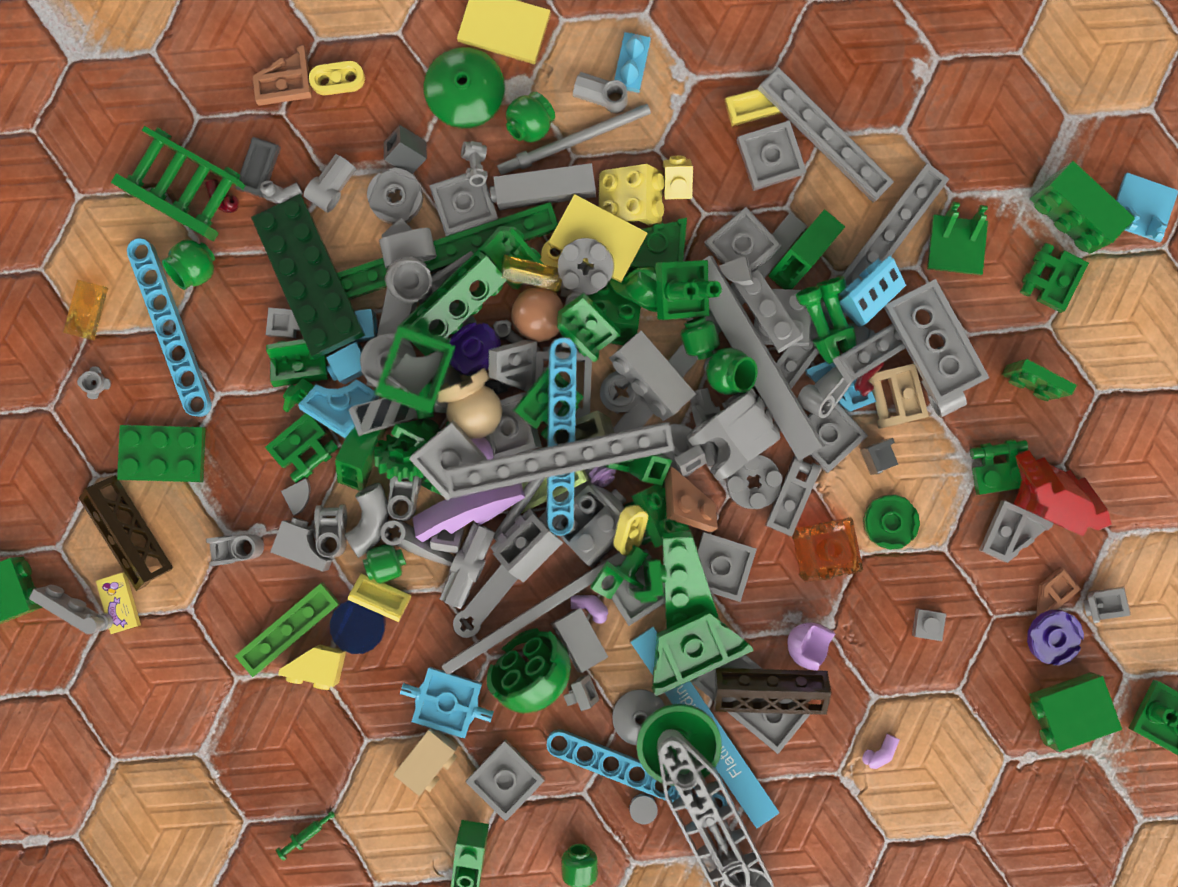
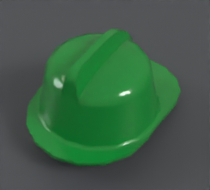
M645 266L629 269L622 283L611 278L609 284L617 294L649 311L657 312L656 267Z

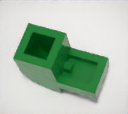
M660 453L605 466L629 472L643 482L662 486L673 460Z

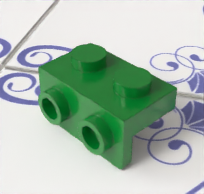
M499 226L478 250L485 254L506 277V282L512 289L518 290L535 270L542 271L546 266L540 260L541 255L539 252L529 247L523 240L524 235L516 227Z
M584 292L558 311L557 328L561 335L573 341L578 351L583 356H588L593 362L599 359V351L620 336V329Z
M304 339L288 342L280 341L266 345V352L270 357V382L273 387L297 384L302 378L308 382L328 379V370L326 368L328 366L327 354L314 359Z
M646 558L643 562L645 587L643 590L639 587L629 588V594L640 600V603L657 601V596L664 595L663 582H667L665 565H662L658 559Z

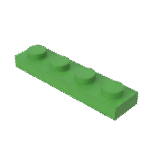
M320 583L236 654L235 657L252 677L256 676L341 603L324 583Z

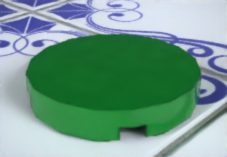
M898 495L880 496L873 500L865 510L863 517L864 531L869 540L878 547L889 550L901 549L917 536L920 527L919 513L910 501Z

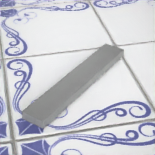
M779 67L759 85L757 89L873 203L894 183Z

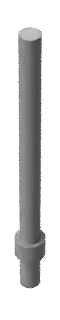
M644 104L528 153L526 150L518 153L516 158L497 165L499 173L504 175L518 168L523 170L531 167L535 161L651 114L648 104Z

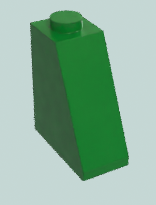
M824 209L768 277L782 289L792 290L843 231L845 226Z
M355 427L346 436L335 459L338 483L359 491L366 487L375 463L374 448L378 447L379 440L384 439L387 428L360 436Z

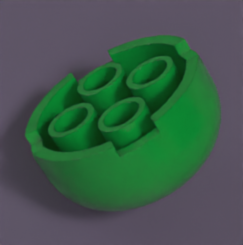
M537 628L518 634L504 645L501 650L506 653L497 660L495 665L490 664L488 669V690L503 706L518 713H533L548 707L562 694L570 678L571 662L566 648L551 631H539ZM526 643L523 647V654L530 661L527 663L517 651L512 649L519 644Z

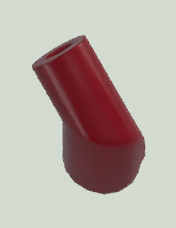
M217 179L205 182L209 199L219 185ZM226 195L218 210L225 213L235 212L239 207L237 197Z
M884 362L856 379L854 388L862 396L868 395L874 389V385L869 380L884 366Z

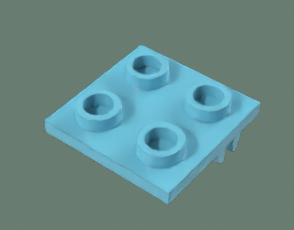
M1125 173L1116 200L1136 218L1125 231L1161 242L1165 235L1164 233L1178 190L1130 173Z

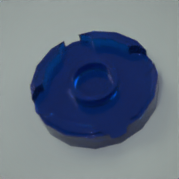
M350 600L340 604L333 612L330 620V634L334 643L343 651L351 654H364L374 649L384 637L386 627L384 615Z

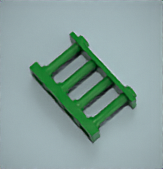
M144 126L142 131L153 139L132 176L128 175L127 178H124L116 173L111 183L214 242L219 232L211 228L213 224L211 219L232 184L244 190L246 185L239 180L241 175L227 166L222 170L170 140L172 136L157 127L153 131ZM164 145L176 153L155 189L151 188L150 191L142 188L144 185L142 181ZM187 158L199 166L178 202L174 201L171 205L165 201L167 197L165 193ZM210 171L221 177L222 180L201 215L197 214L196 218L188 214L190 210L188 206Z

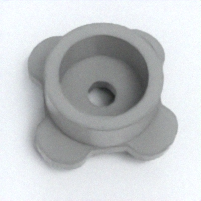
M96 366L91 367L90 371L83 373L77 380L78 386L87 392V397L90 399H97L99 393L111 387V381L105 378L101 373V368Z

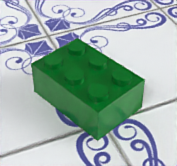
M1074 161L1053 174L1030 198L1038 212L1047 215L1054 221L1055 227L1060 232L1068 234L1074 240L1076 247L1088 254L1113 243L1136 219Z

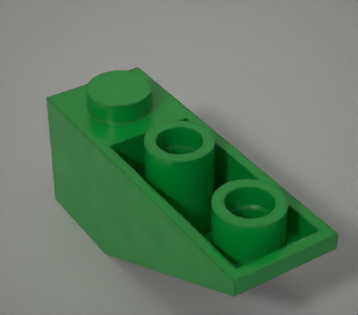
M461 820L455 846L451 887H480L489 824Z

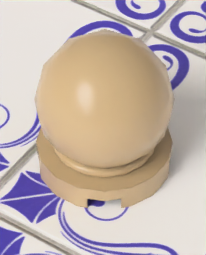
M485 368L472 376L460 375L462 381L452 386H449L448 382L441 385L437 396L439 403L445 401L448 403L446 413L449 423L454 420L470 439L483 438L493 433L500 423L503 413L500 399L493 389L485 386L484 382L489 379Z

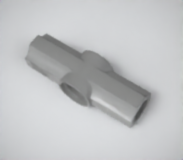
M477 523L473 524L463 548L459 549L450 568L451 574L440 596V600L450 606L462 609L473 583H476L484 568L485 556L494 539L495 531Z

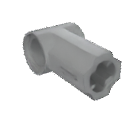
M580 72L577 76L573 97L604 106L611 113H619L626 108L628 102L627 89L621 81H607ZM612 93L622 95L621 99L617 101H612L608 97Z
M335 154L321 175L309 182L304 191V197L329 213L339 202L341 190L354 174L356 168L346 159Z

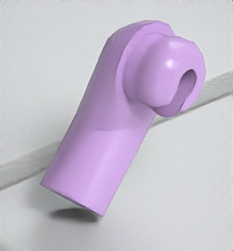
M573 595L571 597V609H586L592 615L593 621L598 624L604 623L607 620V606L597 596Z
M886 734L880 750L876 752L872 750L865 751L862 757L863 763L869 765L872 769H878L889 763L894 756L900 739Z

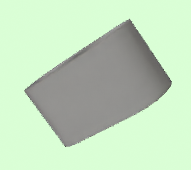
M430 228L414 229L386 236L379 240L385 268L387 269L395 260L402 259L403 257L413 256L423 262L437 257Z

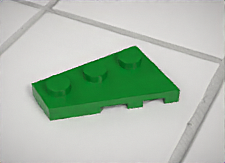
M687 217L678 219L675 222L653 225V227L641 229L648 234L629 269L645 266L656 267V263L683 261Z

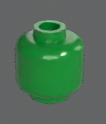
M705 317L685 322V327L681 330L680 336L686 354L697 356L698 360L713 356V350L720 345L714 322L706 320Z
M384 544L368 550L366 558L363 559V564L369 580L374 579L377 583L381 584L400 577L403 572L402 566L406 565V561L401 549L395 550L393 545Z
M574 844L563 853L561 857L563 882L571 887H588L597 880L598 858L596 853L587 845Z

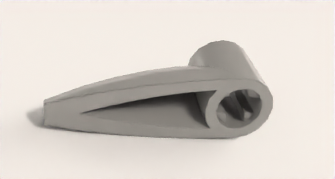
M834 367L814 385L808 384L804 386L797 400L806 411L820 418H825L831 413L852 382L847 384L838 368Z
M400 520L386 522L381 528V538L386 544L396 545L417 556L443 565H452L455 558L449 552L430 549L431 538L422 543L415 537L414 527ZM398 526L400 528L398 532H401V536L392 539L390 537L392 533H389V530Z

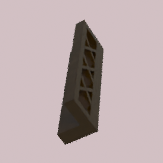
M116 475L84 489L79 500L136 591L146 587L151 580L173 569V566L122 484L117 480ZM112 485L117 493L116 501L104 498L100 489ZM118 509L129 512L132 517L130 525L118 521L116 517ZM132 532L144 536L146 540L144 548L133 545L130 540ZM146 557L157 558L162 568L151 573L145 564Z
M715 669V712L827 715L832 693L828 671ZM722 697H733L736 700L733 702H722ZM755 698H763V699H764V701H762V702H760V703H755V702H752L751 700H753V699H755ZM783 699H791V700H793V701H791V702H789V703H780V702H779V701H781V700H783ZM821 700V704H808L807 702Z

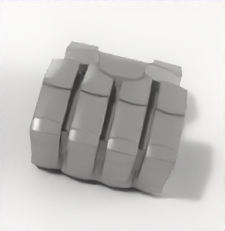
M753 388L748 392L731 396L722 403L723 411L710 420L703 421L687 435V439L692 446L705 444L706 442H713L717 445V463L711 468V473L717 480L731 476L781 438L780 428L773 421V416L768 408L765 409L766 405L761 397L755 398L756 393Z

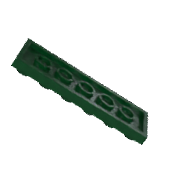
M298 194L252 216V221L311 356L317 359L365 336L303 196Z

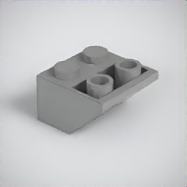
M588 485L574 499L573 528L569 533L560 537L588 566L593 568L614 548L619 516ZM563 514L557 515L552 520V526L557 530L564 529L568 523L567 517Z

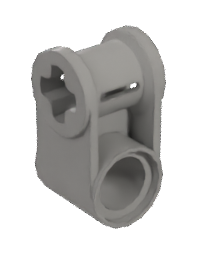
M396 476L390 479L387 509L392 518L407 521L415 515L422 482L421 478L413 476L412 482H398ZM405 500L408 504V512L403 516H399L395 510L396 504Z
M341 504L339 507L323 508L322 505H317L314 512L316 550L323 557H339L346 550V538L344 536L347 526L346 505ZM327 516H336V518H326V517H327ZM331 537L337 541V548L332 553L328 552L325 547L326 541Z
M253 534L206 539V543L210 545L211 553L209 566L255 559L264 551L263 540ZM246 540L252 545L250 554H247L243 549V544Z

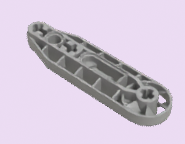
M670 729L661 733L657 748L665 799L711 887H723L724 885L729 887H774L771 875L716 768L680 732ZM671 745L673 746L674 749L677 748V754H678V755L675 756V757H674V753H673V751H672V749H671V747H670ZM663 764L665 765L668 771V774L666 775L664 774ZM706 767L715 776L717 781L707 784L700 770ZM684 768L691 770L688 774L685 775L678 773L681 769ZM673 783L681 796L674 802H672L666 786ZM694 786H695V791H696V793H697V795H698L699 797H696L695 794H692V790H691V789H692ZM722 789L729 805L719 808L713 794ZM687 808L693 821L684 825L677 810ZM734 814L742 829L731 831L725 819ZM716 822H719L733 849L732 851L728 852V845L719 832ZM707 826L713 833L720 850L725 853L722 856H720L716 846L714 845L706 829ZM699 832L705 845L697 849L690 834ZM747 838L753 852L744 855L738 842ZM712 856L717 868L709 872L702 858Z

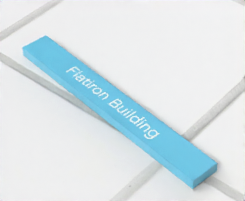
M653 626L630 641L652 675L657 633ZM691 681L665 692L672 704L695 706L706 712L716 723L721 735L722 751L715 768L756 829L779 814L778 809Z

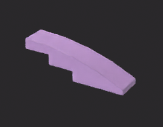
M522 483L450 498L448 501L445 499L413 517L415 537L423 543L443 529L452 534L473 520L479 525L484 524L525 498Z

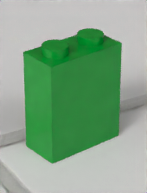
M24 556L12 557L0 562V624L42 608V606L29 599L33 589L37 587L33 584L31 578L32 570Z
M1090 672L1029 694L1032 701L1030 703L1031 712L1039 720L1042 728L1039 730L1040 737L1046 746L1057 752H1062L1123 730L1105 680L1101 675Z

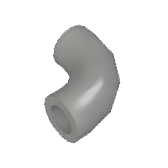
M380 483L371 484L355 495L362 510L361 519L358 525L344 534L358 558L366 554L368 550L372 549L381 540V528L388 522V501Z

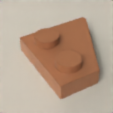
M304 45L297 47V53L288 59L283 60V58H280L271 67L253 75L255 101L258 106L312 98L307 50Z
M670 467L665 477L667 519L710 533L718 529L716 504L682 476L680 472Z

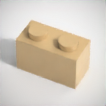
M429 728L393 775L418 796L425 789L430 792L440 779L436 776L442 767L447 770L457 758L454 752L458 745L439 730Z

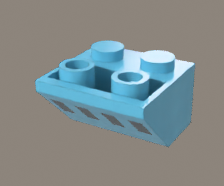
M888 256L883 261L879 258L876 259L859 275L862 280L857 278L839 294L842 297L839 301L842 311L859 328L872 319L906 286L891 256Z

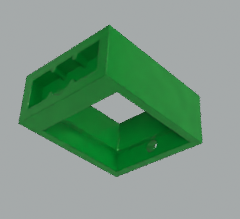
M405 324V327L399 326L397 328L374 394L430 414L432 413L455 346L449 345L450 340L443 336L433 334L431 338L422 335V329ZM402 339L443 353L427 399L386 384Z

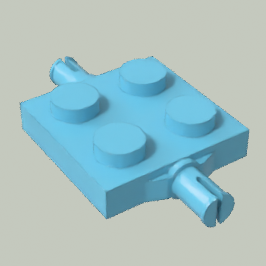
M433 667L428 668L425 680L419 688L403 683L400 691L402 695L415 698L416 709L411 722L464 739L469 725L474 718L491 722L494 711L478 707V696L482 687L481 682L452 673L446 674L445 671Z

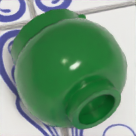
M533 91L528 95L516 98L509 104L506 111V128L510 135L518 141L536 142L548 133L550 125L556 117L555 111L543 95Z
M183 240L169 250L168 257L162 260V265L173 282L185 290L190 286L202 285L212 277L215 256L203 242L198 244L193 240Z
M724 348L717 351L710 358L706 367L707 380L710 386L718 393L726 395L748 392L754 386L758 374L756 362L743 351L735 348Z

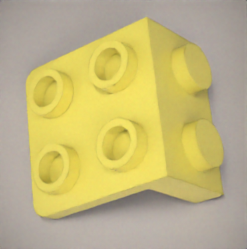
M648 164L601 171L599 175V207L626 222L640 221L652 227L662 223V216L664 214L662 189L665 185L663 172Z

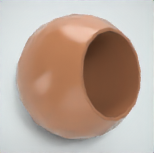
M545 287L528 288L519 294L512 305L511 320L513 326L525 339L537 342L550 340L559 333L557 328L558 311L563 308V304L558 295Z

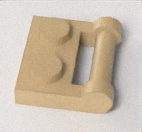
M915 364L877 372L869 380L874 385L872 393L876 400L875 406L879 417L877 421L878 429L929 417ZM888 379L897 416L891 418L881 380Z

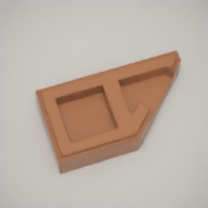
M1059 567L1039 584L1036 618L1048 610L1059 609L1081 590L1064 568Z

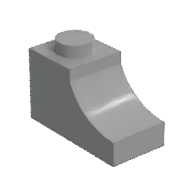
M436 351L425 357H412L406 353L403 358L397 355L388 378L404 391L418 395L436 373L443 353Z
M292 517L291 521L283 520L271 553L322 572L329 570L332 559L323 557L316 550V544L313 539L315 529L307 527L309 522Z

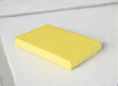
M469 0L457 40L463 44L536 64L551 13L548 9L517 0Z
M574 194L548 244L563 251L566 245L577 239L591 238L598 240L606 246L613 256L614 273L612 278L622 283L648 233ZM588 258L583 259L584 264L592 268L594 267L593 264L588 262Z

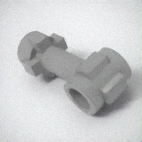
M464 141L461 148V157L470 161V168L466 170V177L469 178L472 186H482L488 177L487 171H484L483 165H481V162H484L486 158L487 147L480 142Z
M507 319L494 323V331L498 334L500 340H508L510 343L524 341L522 337L511 330L512 323ZM536 346V351H540L541 348Z

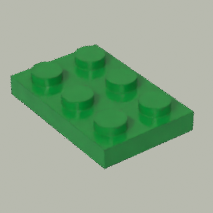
M120 425L117 480L203 482L206 428Z

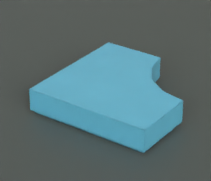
M356 379L348 386L338 389L324 388L316 384L298 405L300 410L346 438L355 427L348 409L352 406L378 400L379 396L374 394L375 391Z

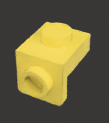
M671 156L670 160H663L664 198L692 199L693 165L691 160L686 159L685 156Z

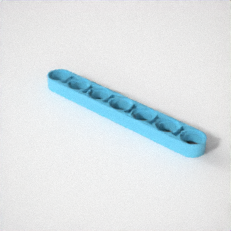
M134 239L127 247V255L182 406L189 415L203 417L211 410V399L157 251L145 239ZM140 245H146L148 248V254L143 259H137L135 256V250ZM149 270H155L158 276L153 284H146L144 276ZM159 295H164L167 300L166 306L161 310L155 309L154 299ZM167 321H174L176 324L175 332L171 335H165L163 325ZM177 346H182L185 349V356L180 361H176L172 357V351ZM187 371H191L195 377L193 384L190 386H184L181 382L182 375ZM195 397H201L204 401V407L199 412H194L191 409L190 404Z
M567 338L556 339L549 348L548 447L558 445L553 439L554 433L558 429H565L569 433L567 443L575 441L576 346ZM563 342L569 345L571 352L566 359H559L555 355L557 344ZM564 371L570 376V383L565 388H559L554 382L555 375L558 372ZM559 400H565L570 407L568 414L562 417L557 416L554 412V405ZM574 472L547 477L546 521L548 528L555 535H566L573 528ZM557 486H564L568 490V497L564 501L559 502L553 498V490ZM559 514L565 515L568 520L567 526L561 530H557L552 526L553 518Z
M558 729L549 734L546 744L547 750L554 757L666 801L665 793L655 788L656 780L646 771L642 780L633 781L630 779L629 771L633 767H641L644 770L638 759L565 730ZM555 736H563L567 740L566 748L560 751L555 750L551 745L552 739ZM582 746L590 747L593 751L592 758L587 761L579 759L577 756L578 749ZM609 756L617 758L619 761L618 768L614 771L606 770L603 767L605 758ZM670 786L667 790L672 802L681 797L675 786ZM718 791L713 794L714 798H719L722 801V807L728 805L722 793Z

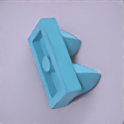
M624 32L614 80L624 83L627 91L640 93L651 37Z

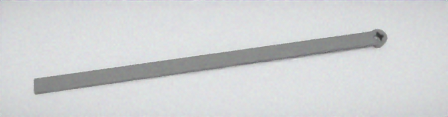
M791 212L772 234L782 245V249L758 268L764 278L807 227L806 224ZM733 282L730 287L740 304L743 305L745 301L735 288V283ZM709 311V316H705V319L714 322L717 334H719L722 330L711 311ZM682 343L668 362L683 378L698 358L697 356L687 355ZM643 397L639 402V406L631 409L629 413L626 412L614 426L615 433L643 427L653 415L650 405ZM594 468L585 469L589 481L574 488V499L588 485H591L589 473ZM568 491L558 495L554 500L564 501L568 497ZM546 509L539 519L547 525ZM501 564L468 606L455 616L453 620L454 631L459 636L465 638L477 634L482 622L518 578L509 573ZM471 616L474 619L472 621L474 629H462L461 618L467 619Z

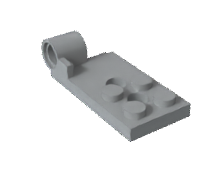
M934 279L886 304L884 309L923 379L921 382L928 393V399L932 408L942 418L967 405L963 391L990 377L937 280ZM918 310H925L929 313L930 321L928 324L922 325L916 321L915 315ZM936 334L942 337L943 346L941 349L936 350L929 345L931 335Z

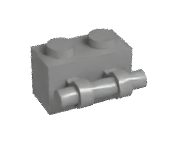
M530 508L523 515L519 514L514 519L515 523L505 533L501 532L496 537L497 541L490 547L494 551L493 555L505 569L523 583L563 544L558 536L552 533L548 526Z

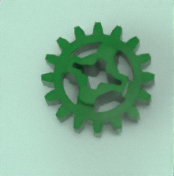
M389 434L386 435V441L379 440L378 447L374 448L375 467H379V473L387 472V479L396 476L398 482H401L403 478H408L412 482L413 476H418L421 479L424 478V474L409 459L418 450L414 446L417 440L407 435H401L397 438Z

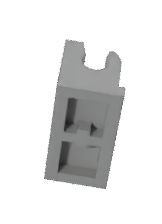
M581 608L573 610L550 623L560 642L566 648L577 672L583 673L608 658Z

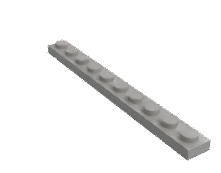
M929 163L922 168L842 274L846 279L847 286L857 278L862 280L859 275L876 259L879 258L883 261L888 256L893 255L948 182L949 178ZM822 301V310L829 328L832 329L833 325L824 301ZM812 319L809 347L790 346L776 362L791 389L819 353L812 342L818 336Z

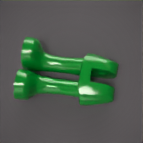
M844 276L819 282L816 286L805 288L795 295L798 303L806 307L813 321L818 336L812 342L828 364L833 363V359L840 356L836 342H838L842 353L857 345L854 326H848L839 302V294L847 288ZM821 298L823 299L828 314L830 316L833 325L832 329L829 328L824 312L822 310Z

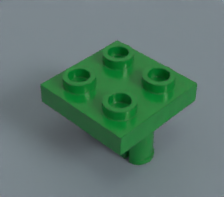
M708 260L656 263L657 320L709 316V298L720 296L722 288L718 281H708Z
M665 481L662 486L656 484L631 496L633 501L624 505V508L638 505L648 514L644 533L646 536L643 538L641 545H646L652 541L656 548L662 545V533L690 530L686 524L667 519Z
M1153 679L1128 729L1177 756L1178 691Z

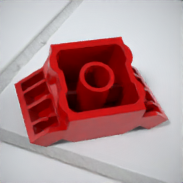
M1030 450L1015 456L1022 482L1019 493L1013 503L1014 505L1081 536H1084L1088 527L1100 530L1112 525L1108 509L1085 477L1077 480L1071 470L1065 472L1049 464L1045 457L1035 460Z

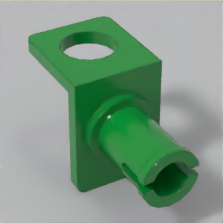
M633 545L621 566H616L606 561L590 588L608 599L613 597L624 579L643 590L645 586L636 580L637 576L635 574L649 554L638 546ZM612 575L614 578L613 584L609 588L603 589L601 586L603 579Z

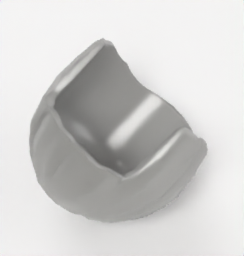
M413 256L395 260L386 271V287L391 295L402 302L409 304L418 302L419 299H423L429 292V288L432 285L430 270L423 261Z

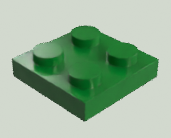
M1028 359L1006 365L1002 373L1003 376L1009 378L1008 382L1018 388L1026 387L1034 391L1033 395L1044 401L1071 396L1077 387L1076 384Z

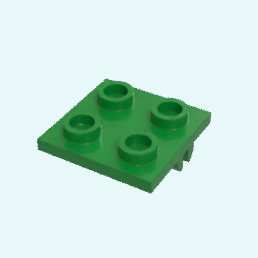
M952 202L945 216H932L927 269L983 275L988 228L987 215H984L988 206L980 205L978 212L972 219L958 218L959 212H957L960 202Z

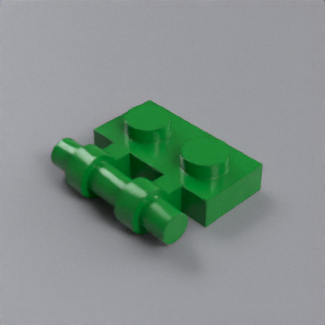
M1044 243L1041 251L1036 252L1033 258L1034 264L1030 272L1026 273L1022 280L1023 286L1020 293L1030 296L1033 289L1036 288L1041 291L1036 301L1062 313L1066 310L1089 262L1065 250L1060 252L1058 258L1051 256L1054 246ZM1044 267L1052 269L1047 280L1040 277Z
M549 367L544 370L512 410L534 429H537L543 421L546 427L540 435L548 440ZM558 373L555 375L554 382L559 388L568 386L569 382ZM576 391L575 412L579 408V402L583 399V395ZM559 400L558 402L562 407L556 415L562 417L568 414L570 407L565 400ZM558 429L555 433L558 434L562 429Z
M305 413L265 446V448L282 468L285 469L291 463L295 465L297 469L290 474V477L295 483H298L302 478H308L313 474V469L321 462H327L333 457L332 453L339 446L334 440H331L324 446L319 440L327 432L316 419ZM312 447L316 453L305 462L300 456Z
M1005 440L1003 444L997 445L985 443L981 444L980 447L970 449L971 458H981L982 466L972 468L976 495L1020 488L1022 479L1015 456L1018 455V452L1028 450L1026 440ZM1005 454V463L994 464V456Z

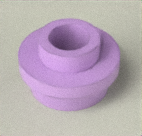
M605 465L595 467L589 473L591 484L602 488L609 485L615 478L613 475L616 469L608 468Z

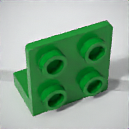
M609 282L600 291L587 295L620 329V336L609 344L624 345L637 334L641 306L617 294L611 288Z

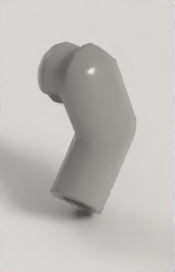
M269 180L264 181L260 185L262 196L276 204L282 203L298 194L303 195L297 182L286 188L277 186Z

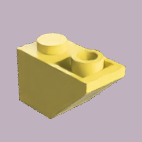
M319 644L279 669L278 675L286 677L287 682L302 684L303 681L312 682L315 688L329 690L330 687H334L340 681L346 650Z

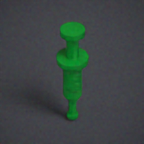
M331 811L322 820L314 821L299 834L293 833L290 835L292 842L283 849L280 847L276 849L280 859L286 860V854L295 847L302 850L304 848L303 844L321 831L322 825L329 819H333L335 813Z

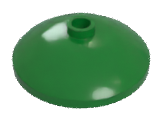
M469 47L454 48L438 56L428 68L424 79L425 99L431 112L443 123L455 128H474L488 122L500 109L505 95L504 77L494 59L483 51ZM460 78L467 79L464 85L458 84Z
M687 704L664 706L650 714L640 727L637 736L639 761L644 770L661 783H663L657 743L661 733L671 729L680 732L714 767L718 764L722 751L719 729L706 712L695 706ZM671 745L670 747H671V749H672V751H673V753H674V757H675V756L678 755V754H677V748L674 749L673 746ZM663 764L664 774L666 775L668 774V771L665 765ZM706 767L700 770L704 778L711 773ZM684 768L681 769L678 773L685 775L688 774L691 770Z

